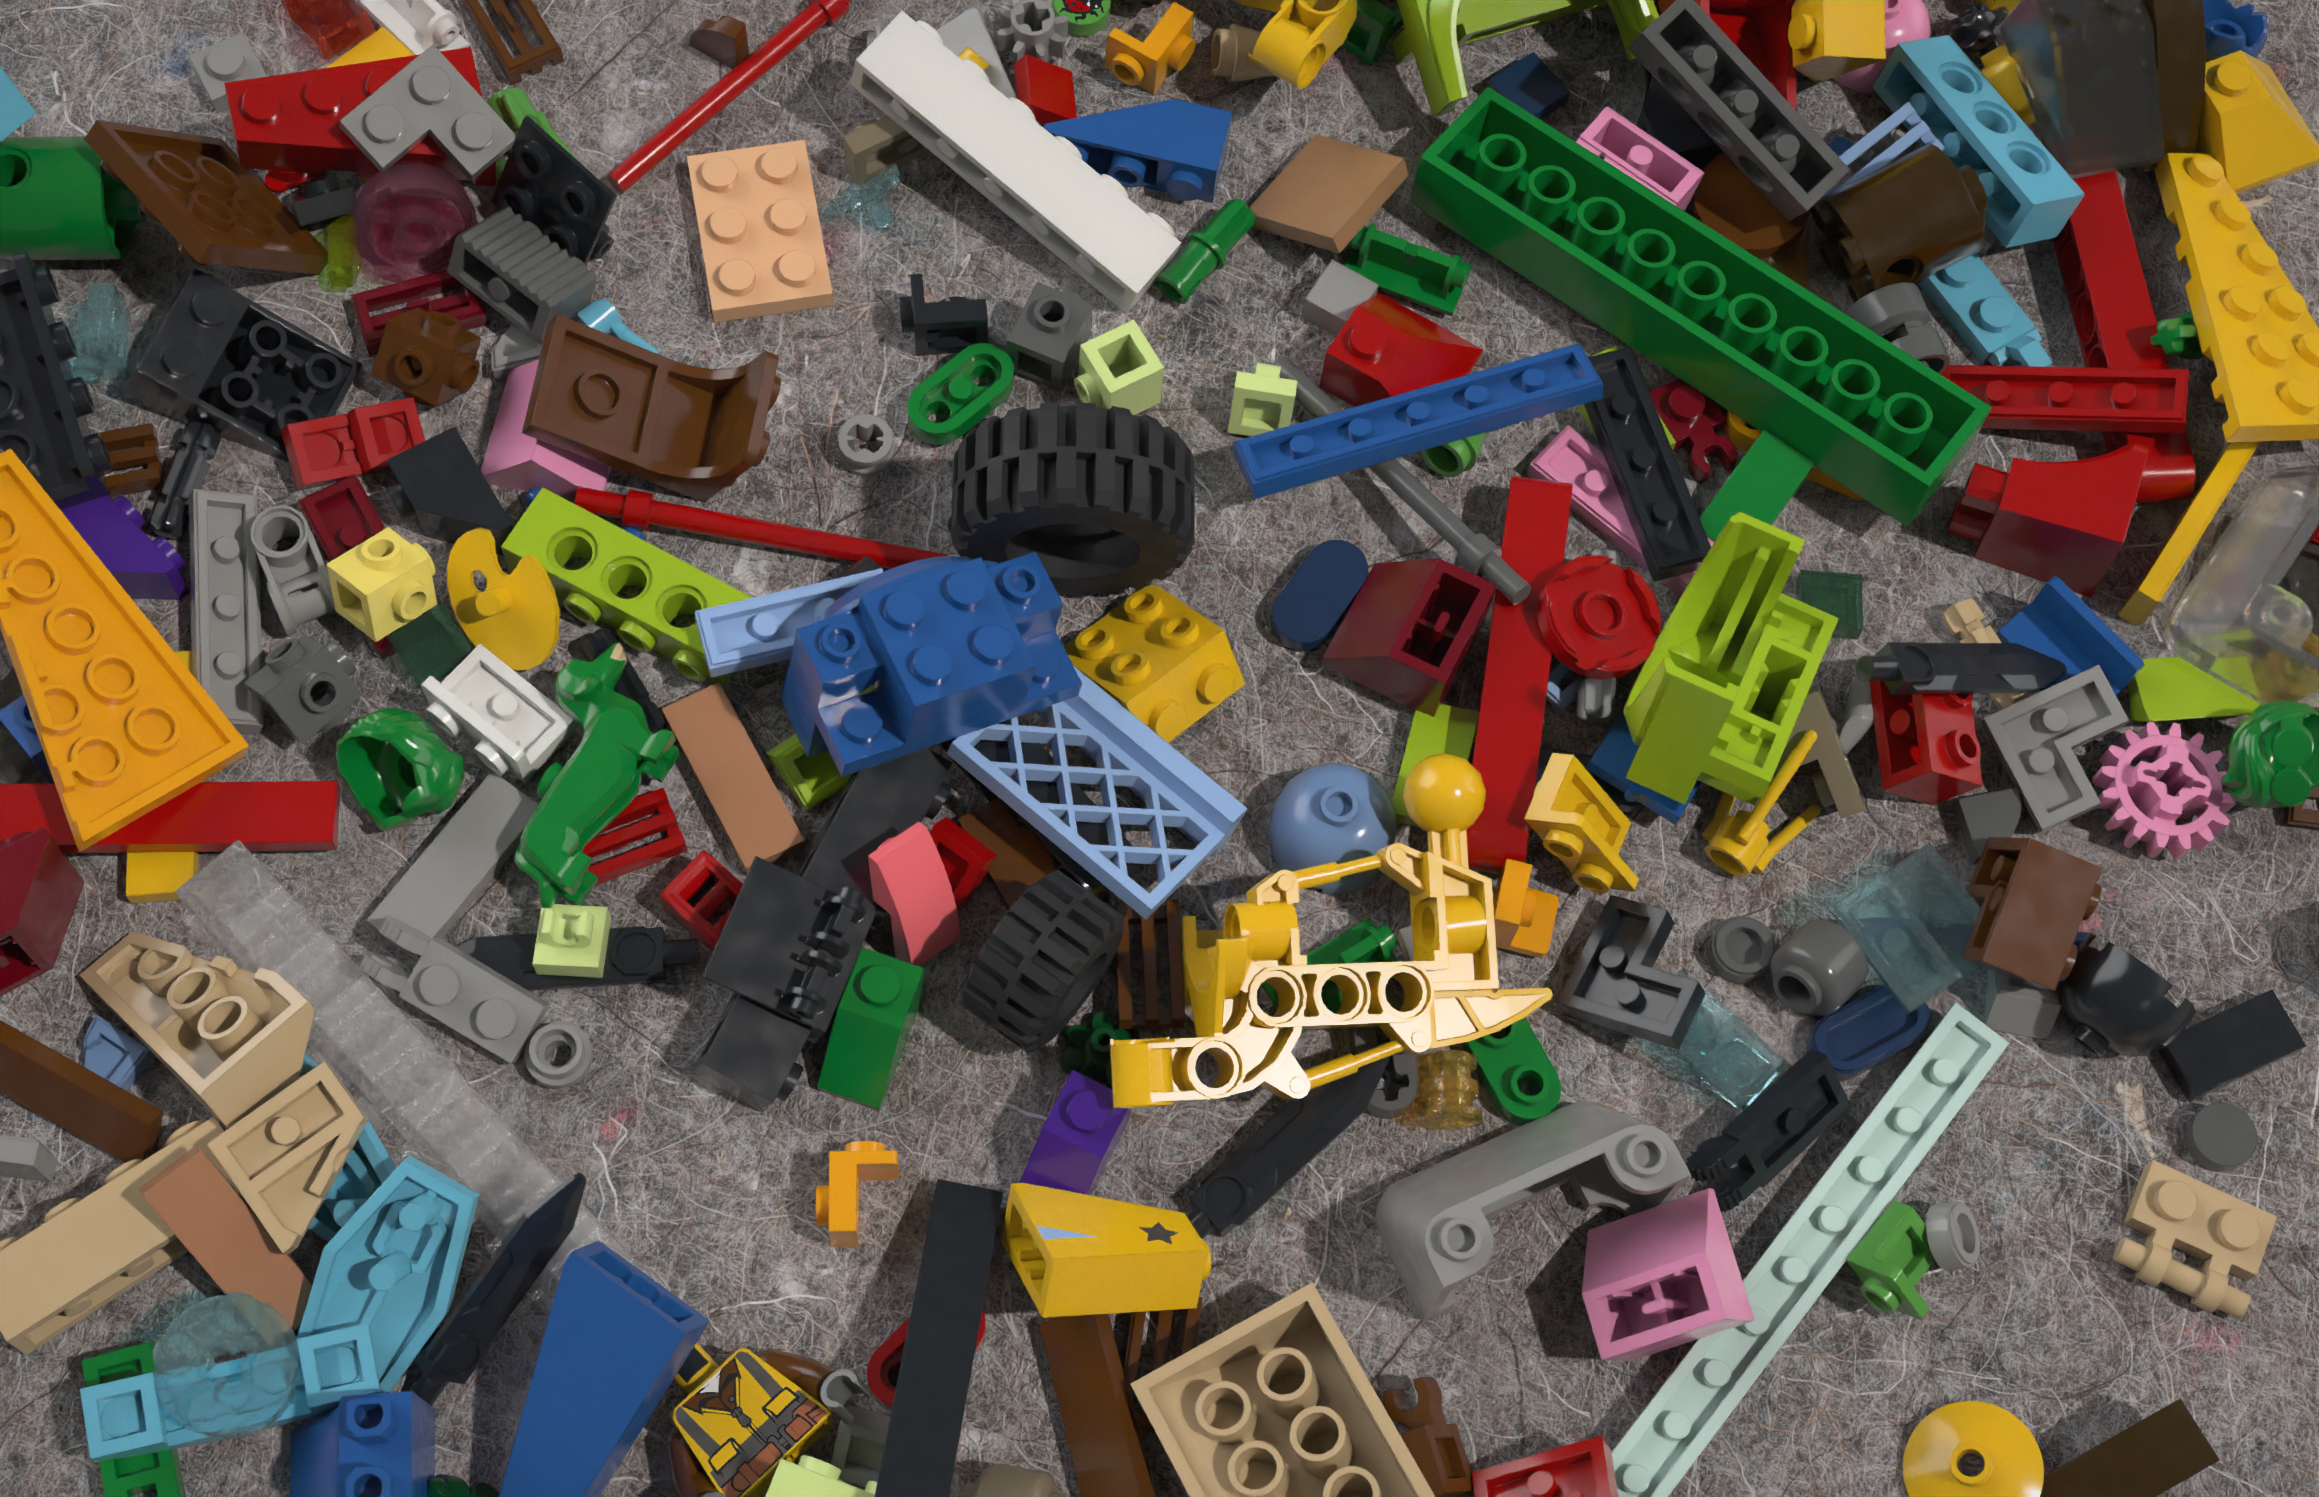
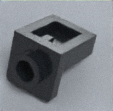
M910 274L911 296L899 297L902 333L914 332L916 356L960 353L970 345L988 343L986 299L969 300L965 297L954 296L945 298L940 302L925 303L922 274Z

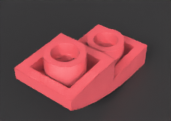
M918 821L898 836L884 841L876 851L868 855L873 901L891 916L895 958L920 967L961 938V929L954 895L945 867L928 829Z

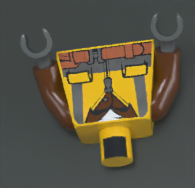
M696 1343L674 1378L675 1382L688 1394L670 1413V1417L676 1426L667 1442L674 1491L678 1497H760L769 1488L780 1459L795 1464L802 1455L834 1427L832 1414L824 1405L843 1423L850 1424L855 1417L844 1407L847 1399L858 1393H862L870 1399L873 1392L853 1371L848 1369L835 1371L812 1358L771 1348L760 1351L755 1355L747 1348L741 1347L719 1366Z

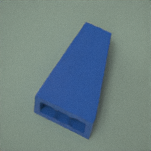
M599 1240L571 1251L564 1262L499 1497H600L710 1322L709 1319Z

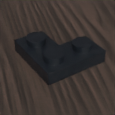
M1610 895L1556 1002L1563 1015L1679 1050L1706 993L1697 980L1653 968L1675 924L1669 911Z

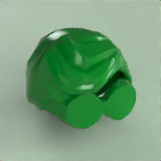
M2276 700L2260 704L2253 710L2250 717L2245 718L2235 728L2228 744L2229 769L2227 774L2222 777L2223 785L2228 787L2226 791L2233 800L2249 807L2278 808L2301 805L2307 799L2311 790L2319 785L2318 711L2305 703L2291 700Z
M387 707L370 713L353 723L344 737L337 741V751L335 753L337 769L354 799L362 809L369 813L381 831L409 825L418 820L417 815L425 812L440 814L450 808L458 795L464 779V757L449 751L447 745L439 738L426 720L411 711ZM394 810H402V813L395 815L393 812Z

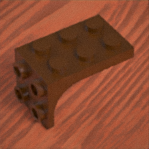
M557 314L547 325L522 433L683 495L706 502L726 486H732L736 479L752 466L757 467L766 454L770 440L769 432L764 430L767 413L776 402L781 387V378L776 376L778 355L764 351L750 363L729 369L695 367L671 360Z

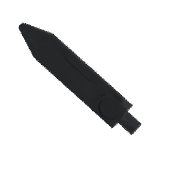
M1888 642L1874 656H1862L1856 664V673L1861 681H1885L1890 695L2035 693L2062 676L2067 670L2066 665L2061 661L2017 643Z
M663 927L610 928L603 978L536 974L532 963L537 933L475 937L455 946L528 991L641 984L648 981L667 980V966L699 964L698 939L666 940Z
M1390 1056L1358 1068L1356 1073L1311 1089L1303 1098L1290 1100L1201 1182V1187L1189 1197L1191 1204L1196 1209L1187 1218L1200 1238L1204 1239L1214 1228L1224 1238L1234 1227L1242 1226L1367 1110Z
M577 1173L570 1177L522 1215L442 1327L435 1330L415 1358L422 1373L409 1391H413L432 1406L449 1382L465 1384L486 1355L485 1350L574 1229L587 1181L582 1173Z

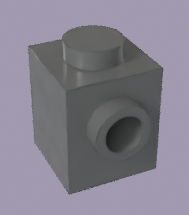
M1037 282L1007 339V353L1012 359L1014 373L1062 392L1079 359L1080 345L1087 342L1091 335L1093 304L1084 301L1081 296L1072 290L1062 287L1053 289Z

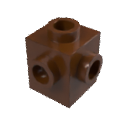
M419 307L387 319L372 375L402 389L403 395L406 398L414 397V401L417 404L437 406L466 393L474 384L480 367L479 361L475 358L481 337L462 329L461 322L451 315L435 311L427 312Z

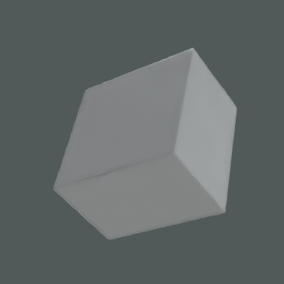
M1332 259L1305 298L1302 317L1337 336L1355 308L1377 295L1379 285Z

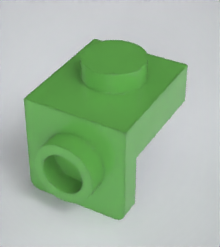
M1893 1201L1848 1256L1846 1261L1863 1283L1860 1287V1292L1874 1307L1886 1314L1892 1315L1897 1310L1921 1320L1930 1308L1914 1286L1935 1259L1928 1244L1926 1225L1911 1206Z

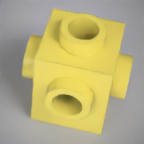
M389 527L326 564L336 612L375 642L437 605L433 582L436 570L430 555L421 545L409 543Z

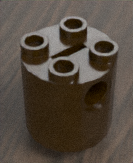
M1929 143L1819 199L1810 208V211L1819 230L1827 237L1818 243L1821 256L1833 274L1841 270L1847 277V290L1852 301L1855 303L1867 294L1888 285L1901 282L1917 284L1981 251L1984 248L1988 199L1979 177L1970 166L1954 167L1950 159L1938 146Z

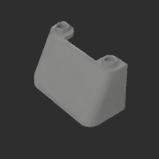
M1585 1100L1572 1103L1395 1182L1385 1190L1376 1207L1375 1221L1378 1232L1422 1322H1425L1453 1309L1456 1304L1453 1286L1473 1277L1485 1268L1493 1254L1494 1237L1487 1221L1488 1218L1568 1182L1574 1188L1585 1211L1599 1205L1613 1207L1623 1213L1625 1218L1670 1202L1691 1174L1676 1145L1667 1133L1599 1102Z

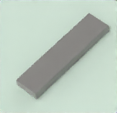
M193 489L189 497L192 675L239 733L259 734L264 726L263 707L244 684V682L262 669L259 558L250 534L253 521L258 516L257 495Z

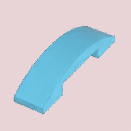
M368 1323L303 1337L297 1339L298 1345L166 1376L157 1377L151 1372L80 1389L90 1459L92 1461L137 1456L231 1438L323 1414L338 1407L342 1396L381 1393L370 1326Z

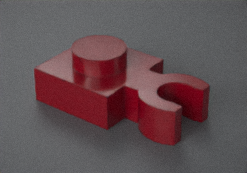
M1680 378L1649 392L1657 413L1676 441L1673 452L1683 447L1686 448L1690 454L1688 470L1698 483L1705 482L1711 471L1708 463L1704 460L1705 456L1718 458L1727 472L1734 468L1738 460V453L1730 440L1716 435V433L1722 431L1726 418L1714 400Z

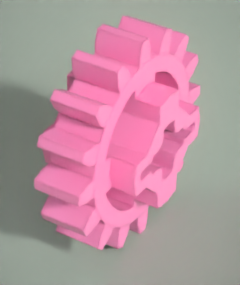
M2148 722L2138 734L2130 729L2125 731L2115 742V745H2110L2100 757L2099 761L2103 766L2092 777V783L2106 790L2098 796L2101 802L2098 808L2110 809L2113 814L2104 825L2108 831L2122 826L2128 832L2124 839L2123 845L2129 849L2141 840L2147 843L2146 850L2150 858H2155L2165 846H2168L2173 858L2181 859L2191 847L2198 852L2203 850L2214 839L2213 835L2217 836L2227 827L2230 820L2225 814L2237 801L2233 800L2229 793L2223 792L2227 786L2223 785L2222 777L2227 772H2218L2215 767L2224 756L2223 753L2217 750L2206 755L2200 749L2204 741V735L2197 733L2189 741L2181 738L2180 724L2173 723L2163 735H2160L2155 723ZM2153 756L2151 763L2140 761L2135 767L2130 766L2131 762L2139 758ZM2192 814L2198 815L2197 819L2193 822L2176 825L2178 818L2187 820Z

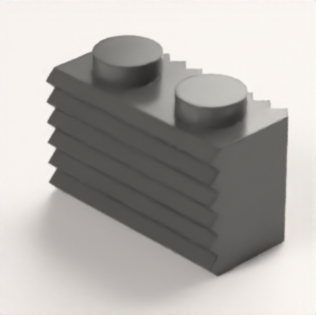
M511 206L501 209L456 236L447 270L455 279L541 345L544 342L548 322L557 314L574 321L578 320L577 313L589 305L597 280L595 272L589 271L585 263L575 256H569L566 249L560 250L557 242L551 243L548 235H542L536 225L529 221H523L520 214H514Z

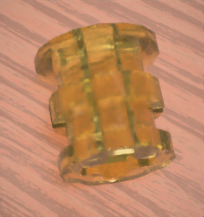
M1442 1050L1421 1055L1418 1058L1419 1072L1425 1074L1426 1080H1423L1419 1085L1420 1100L1427 1103V1108L1417 1114L1418 1125L1430 1129L1459 1130L1471 1128L1482 1123V1111L1472 1105V1101H1475L1479 1096L1478 1081L1471 1078V1073L1477 1069L1476 1055L1459 1050Z

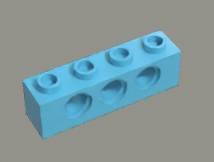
M1950 35L1902 42L1896 45L1873 86V89L1887 106L1895 113L1909 102L1921 120H1924L1933 135L1943 144L1945 149L1942 152L1950 159L1954 167L1960 168L1968 165L1975 171L1988 199L1986 225L2005 248L2056 238L2085 193ZM1906 121L1902 122L1908 131L1912 129ZM1919 138L1917 142L1921 145V147L1925 146Z

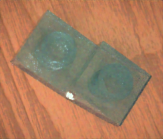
M1680 970L1676 973V975L1689 978ZM1703 989L1706 995L1679 1050L1666 1047L1689 1064L1695 1077L1740 1112H1743L1784 1069L1786 1064L1751 1028Z

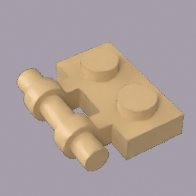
M2152 1160L2143 1168L2123 1223L2148 1235L2145 1245L2123 1237L2115 1249L2113 1261L2135 1270L2136 1279L2153 1287L2163 1283L2191 1296L2192 1305L2209 1313L2219 1309L2240 1319L2248 1308L2251 1296L2228 1285V1273L2246 1281L2257 1276L2277 1216ZM2172 1247L2204 1261L2201 1270L2198 1271L2172 1259Z

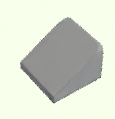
M1988 969L1984 1014L1985 1025L1994 1031L2036 1039H2046L2051 1033L2062 1006L2058 994L2059 985L2057 984L2055 991L2036 988Z

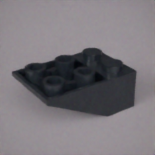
M194 268L177 291L122 391L185 425L190 421L207 423L215 427V431L220 434L221 438L289 462L280 429L287 424L335 416L362 364Z

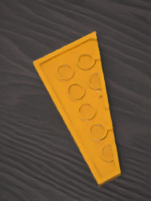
M12 449L0 453V629L80 853L245 757L249 744Z

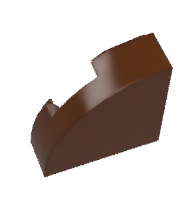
M722 16L718 22L704 19L690 37L691 47L731 69H734L749 56L746 24L730 16Z

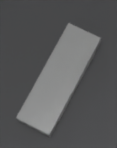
M491 771L366 920L369 927L384 937L377 929L386 915L408 924L430 938L440 937L443 939L518 848L525 825L539 803ZM395 945L416 961L420 959V955Z

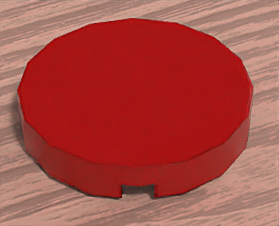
M1592 555L1576 557L1561 566L1550 576L1539 594L1537 619L1542 637L1559 661L1574 672L1599 680L1619 678L1639 667L1649 658L1654 650L1656 636L1660 633L1662 618L1656 597L1641 575L1630 567L1624 570L1618 565L1610 563L1614 560L1612 558Z

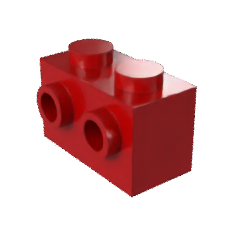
M1885 681L1869 682L1883 791L1935 805L1983 786L1980 768L1981 749L1976 738L1971 702L1973 693L1890 695Z

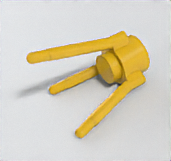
M1808 730L1768 786L1763 798H1760L1751 813L1745 810H1738L1734 816H1729L1736 797L1722 791L1714 817L1702 834L1703 838L1709 841L1705 847V853L1721 869L1732 875L1744 878L1749 876L1752 870L1762 874L1771 859L1820 814V807L1813 804L1793 819L1769 842L1766 838L1770 833V828L1763 820L1817 740V733L1814 730Z

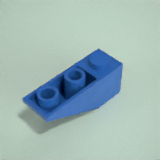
M1171 99L1044 124V129L1054 137L1062 136L1069 140L1079 150L1082 160L1100 175L1107 174L1113 177L1124 187L1133 188L1141 186L1167 192L1173 197L1185 201L1198 199L1213 203L1229 143L1232 112Z

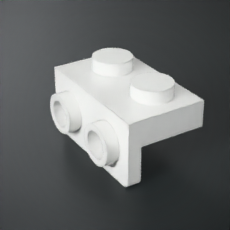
M481 644L441 683L430 675L421 684L430 705L425 712L441 730L451 737H455L459 732H462L476 744L473 748L474 753L489 769L500 776L508 770L524 784L578 729L574 719Z

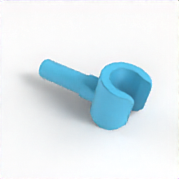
M605 299L595 300L577 313L580 319L579 323L606 334L611 333L616 338L660 355L659 350L623 324L619 313L609 301Z

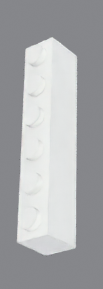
M901 11L855 60L851 86L1126 314L1156 281V277L1171 264L1182 242L1174 237L1173 229L1163 218L1151 212L1145 213L1128 198L1125 188L1116 179L1107 174H1098L1082 160L1079 150L1069 140L1062 136L1054 137L1036 122L1033 112L1027 105L1014 97L1007 98L992 86L987 74L980 66L969 59L961 60L944 46L938 32L926 22L921 20L915 22L905 12Z

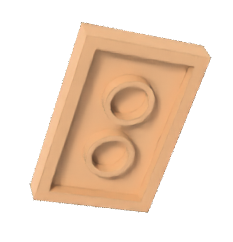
M805 140L687 156L714 323L833 306L832 287Z

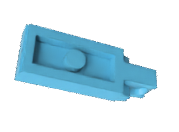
M1976 253L1917 283L1982 365L1988 361L1993 366L2050 367L2053 362L2040 345L2039 341L2042 338L2035 328L2036 326Z

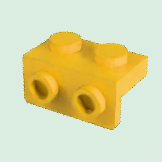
M1552 753L1543 776L1535 787L1534 796L1524 820L1543 840L1544 848L1562 861L1573 874L1574 882L1582 888L1595 893H1607L1609 889L1634 891L1639 878L1618 855L1631 822L1574 755Z

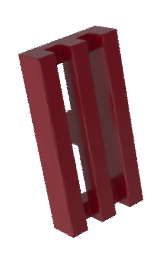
M448 269L351 295L369 356L378 354L387 319L417 307L427 312L435 311L451 315L461 322V328L464 330L489 325L481 298L447 272ZM463 287L466 290L465 292L431 301L429 298H426ZM407 303L404 308L370 317L369 312Z

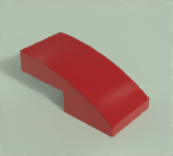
M414 397L358 407L346 414L287 424L280 429L297 490L337 482L353 474L359 477L388 470L390 468L387 459L425 441Z

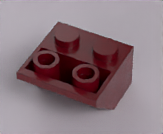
M1440 558L1375 563L1322 657L1320 665L1414 710L1434 717L1485 623L1497 585Z
M44 826L34 832L15 834L0 844V997L53 969L85 883L79 871Z

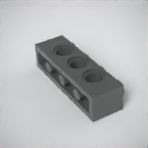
M1676 0L1627 47L1788 222L1807 212L1850 171V168L1694 0Z

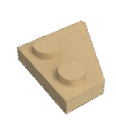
M324 1061L207 1143V1145L281 1252L290 1254L298 1248L369 1119L331 1065Z

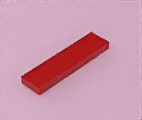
M1948 365L1945 371L1940 374L1992 407L1982 428L2185 433L2189 369Z

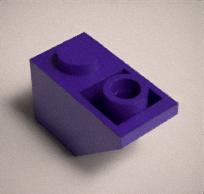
M119 494L113 500L106 495L61 510L131 599L180 600L190 592L178 571L186 565L182 557L163 536L160 535L152 541L140 529L146 522L124 495Z

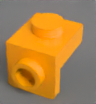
M1173 2L1144 42L1117 28H1113L1106 39V68L1124 84L1129 86L1137 85L1154 95L1173 69L1181 71L1193 54L1196 40L1191 38L1194 12Z
M875 1141L851 1142L845 1145L844 1151H829V1186L816 1187V1226L829 1227L831 1247H859V1181L898 1180V1151L885 1150L883 1143Z

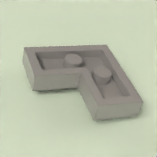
M434 44L341 119L339 126L382 174L429 135L470 181L475 179L513 146L517 136Z
M2097 665L1983 718L1981 724L2014 787H2018L2020 798L2036 829L2041 834L2098 808L2101 802L2073 749L2125 726L2129 719L2100 665Z

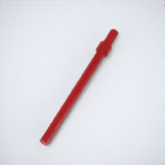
M808 0L809 6L607 174L610 184L619 193L623 194L824 24L832 26L849 11L848 4L852 0Z
M579 486L574 504L595 515L622 519V525L648 531L651 525L850 562H856L861 557L867 556L879 567L888 569L917 560L949 556V554L657 501L653 493L631 489L628 490L627 495Z

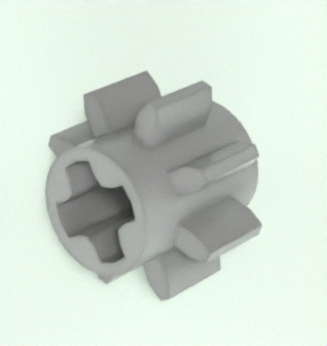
M1020 0L1012 11L1001 9V30L997 31V49L1002 52L1011 51L1013 68L1014 63L1026 54L1048 63L1053 56L1064 58V38L1068 36V17H1055L1052 9V0Z

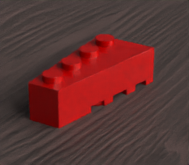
M471 47L440 51L482 97ZM419 55L224 83L240 167L322 174L323 170L356 172V177L380 178L382 173L340 129V120ZM429 135L383 173L418 176V181L443 183V178L469 180ZM497 160L472 180L473 185L495 187Z

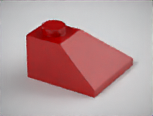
M1378 293L1355 308L1326 351L1319 387L1348 404L1357 407L1469 375L1482 356L1483 349L1382 293Z

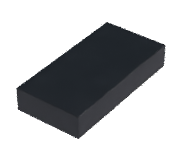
M2272 989L2184 1029L2167 1047L2159 1050L2190 1103L2298 1053L2306 1047V1044Z

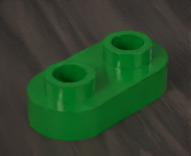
M977 343L963 349L919 384L910 394L907 403L908 424L913 434L921 441L932 445L949 444L960 438L1010 396L1014 386V365L1011 357L1002 348L989 343ZM979 377H988L994 382L989 386L982 387L976 385L973 381ZM934 413H943L949 417L941 423H935L928 419Z
M1526 1017L1505 1027L1507 1030L1505 1038L1497 1039L1486 1035L1461 1043L1464 1052L1497 1111L1509 1122L1521 1126L1552 1113L1561 1095L1559 1076ZM1522 1078L1534 1080L1539 1087V1094L1535 1096L1523 1094L1518 1088L1517 1081Z

